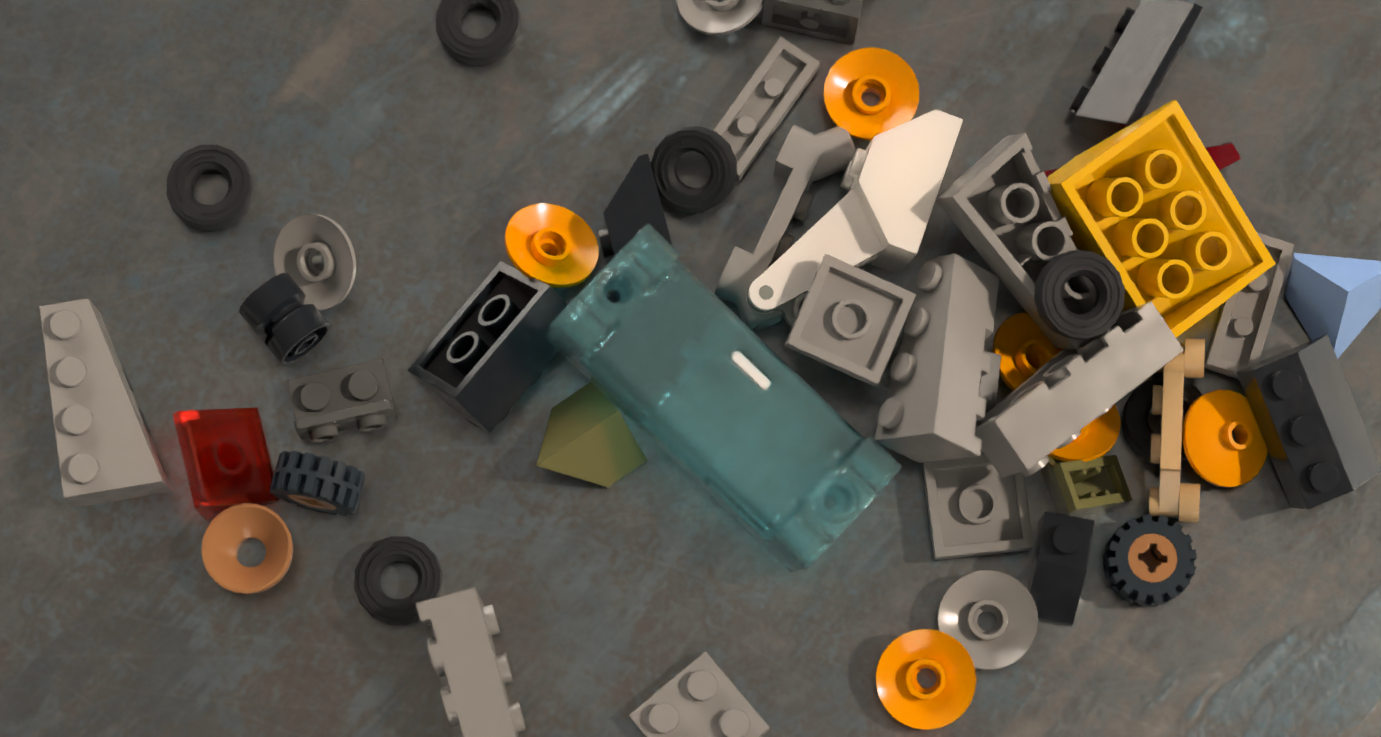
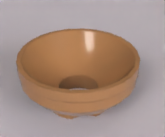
M245 503L234 505L218 514L207 527L202 540V559L208 574L226 590L238 594L260 593L276 585L288 571L293 556L292 536L286 523L271 509L258 504ZM251 539L264 543L266 556L260 565L245 567L239 563L238 550L241 544Z

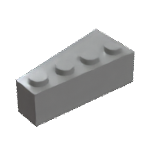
M1026 132L1008 135L937 196L936 201L1053 346L1058 349H1077L1086 340L1064 338L1051 331L1040 319L1034 303L1035 283L1042 268L1055 256L1071 250H1077L1071 238L1073 233L1066 218L1061 217L1050 193L1052 188L1044 171L1039 170L1031 153L1033 147ZM1077 275L1066 282L1062 292V299L1067 309L1081 315L1093 307L1096 301V290L1094 284L1088 278Z
M955 253L924 260V264L916 278V296L903 325L904 334L899 352L891 366V380L886 398L878 412V426L873 441L918 463L980 456L982 440L974 435L976 420L979 421L985 416L986 400L979 397L981 377L988 374L990 369L991 356L984 351V342L994 330L999 284L998 276Z
M88 298L39 306L63 498L75 508L173 492L99 310Z
M1151 301L1120 313L1117 322L1105 333L1087 339L1077 349H1063L985 414L983 419L976 422L974 436L982 440L981 449L1001 478L1020 472L1024 477L1030 476L1049 462L1048 454L1074 441L1081 434L1080 430L1106 413L1112 408L1113 404L1175 358L1184 349Z
M475 587L416 603L420 621H424L430 637L427 646L437 677L441 679V697L450 726L454 728V737H518L517 732L526 730L519 701L509 703L504 684L512 682L513 678L506 653L496 655L491 636L500 634L493 605L483 607L482 600Z

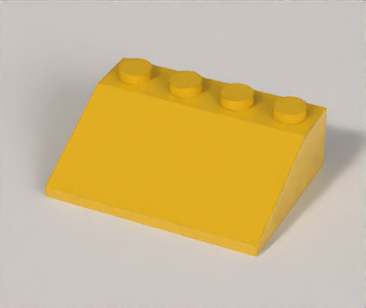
M1177 100L1168 102L1077 155L1047 177L1052 188L1050 190L1052 198L1061 217L1066 218L1073 233L1071 238L1080 251H1093L1108 259L1120 273L1125 288L1124 307L1121 312L1151 301L1176 338L1276 264Z

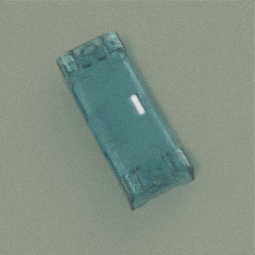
M648 223L548 326L550 330L545 338L790 572L801 569L805 571L892 480L902 465L870 435L863 437L694 276L678 260L681 254ZM616 291L620 295V301L616 304L610 302L606 297L607 293ZM829 496L833 498L835 505L832 510H827L825 507L824 497Z

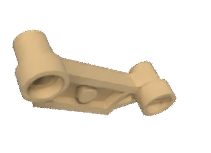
M1185 338V343H1180L1184 351L1156 371L1164 372L1163 385H1153L1152 415H1162L1161 434H1151L1150 463L1160 464V487H1150L1149 514L1152 517H1158L1159 515L1179 518V523H1199L1200 484L1180 483L1184 378H1204L1205 339Z

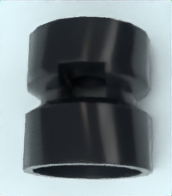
M281 273L264 282L245 299L239 309L240 315L257 335H267L264 343L282 366L292 364L306 356L324 340L331 329L330 323L314 304L304 305L306 295L288 273Z

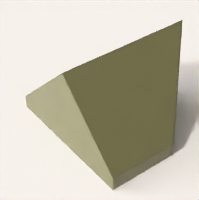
M591 381L551 409L536 466L609 488L646 463L647 459L619 410Z
M1116 455L1101 456L1086 462L1082 460L1064 462L1047 456L1049 462L1040 469L1055 512L1058 514L1083 518L1133 500Z

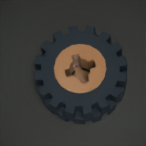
M282 451L279 454L269 492L287 503H294L302 508L313 509V511H323L328 514H340L342 516L355 515L365 480V473L359 471L354 466H348L339 460H331L329 457H320L307 452L304 454L299 451Z
M1151 514L1142 515L1139 518L1135 519L1134 517L1127 521L1112 535L1106 546V552L1103 555V564H1105L1106 568L1104 574L1106 580H1110L1113 585L1111 589L1116 594L1120 593L1124 596V601L1130 604L1133 602L1138 603L1140 607L1160 606L1175 599L1190 584V580L1196 570L1194 562L1197 559L1196 549H1192L1191 543L1193 540L1190 535H1185L1181 531L1183 527L1177 522L1173 524L1168 521V517L1162 515L1158 517H1152ZM1152 549L1153 553L1157 556V558L1162 560H1157L1156 557L1152 555Z

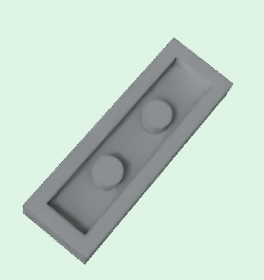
M783 37L778 39L713 130L731 146L736 157V179L738 181L743 177L820 67L818 60Z
M1258 232L1257 234L1276 264L1223 303L1204 364L1206 369L1239 379L1237 371L1254 365L1260 360L1294 248L1292 243Z

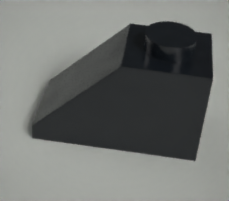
M648 153L639 155L603 213L605 228L597 230L603 257L613 256L614 263L619 260L627 265L631 261L645 264L672 257V242Z
M1047 511L1039 519L1027 588L1034 599L1038 620L1069 626L1073 625L1087 572L1095 520Z

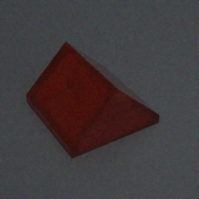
M257 407L184 410L173 413L194 508L206 521L214 519L223 510L234 505L248 503L265 506L279 501V498H276L269 492L273 470Z

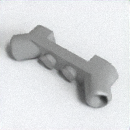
M796 125L792 126L775 160L774 175L786 179L787 182L753 254L735 246L722 272L714 295L735 303L744 326L750 330L759 331L779 323L783 318V313L776 310L769 314H758L752 311L747 304L746 293L752 282L792 246L795 237L788 233L795 218L804 221L815 195L809 193L808 190L812 182L845 171L850 160H853L856 152L854 143L849 132L840 126L818 134H813Z

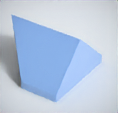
M1294 253L1285 288V298L1311 340L1328 335L1337 359L1381 308V261Z

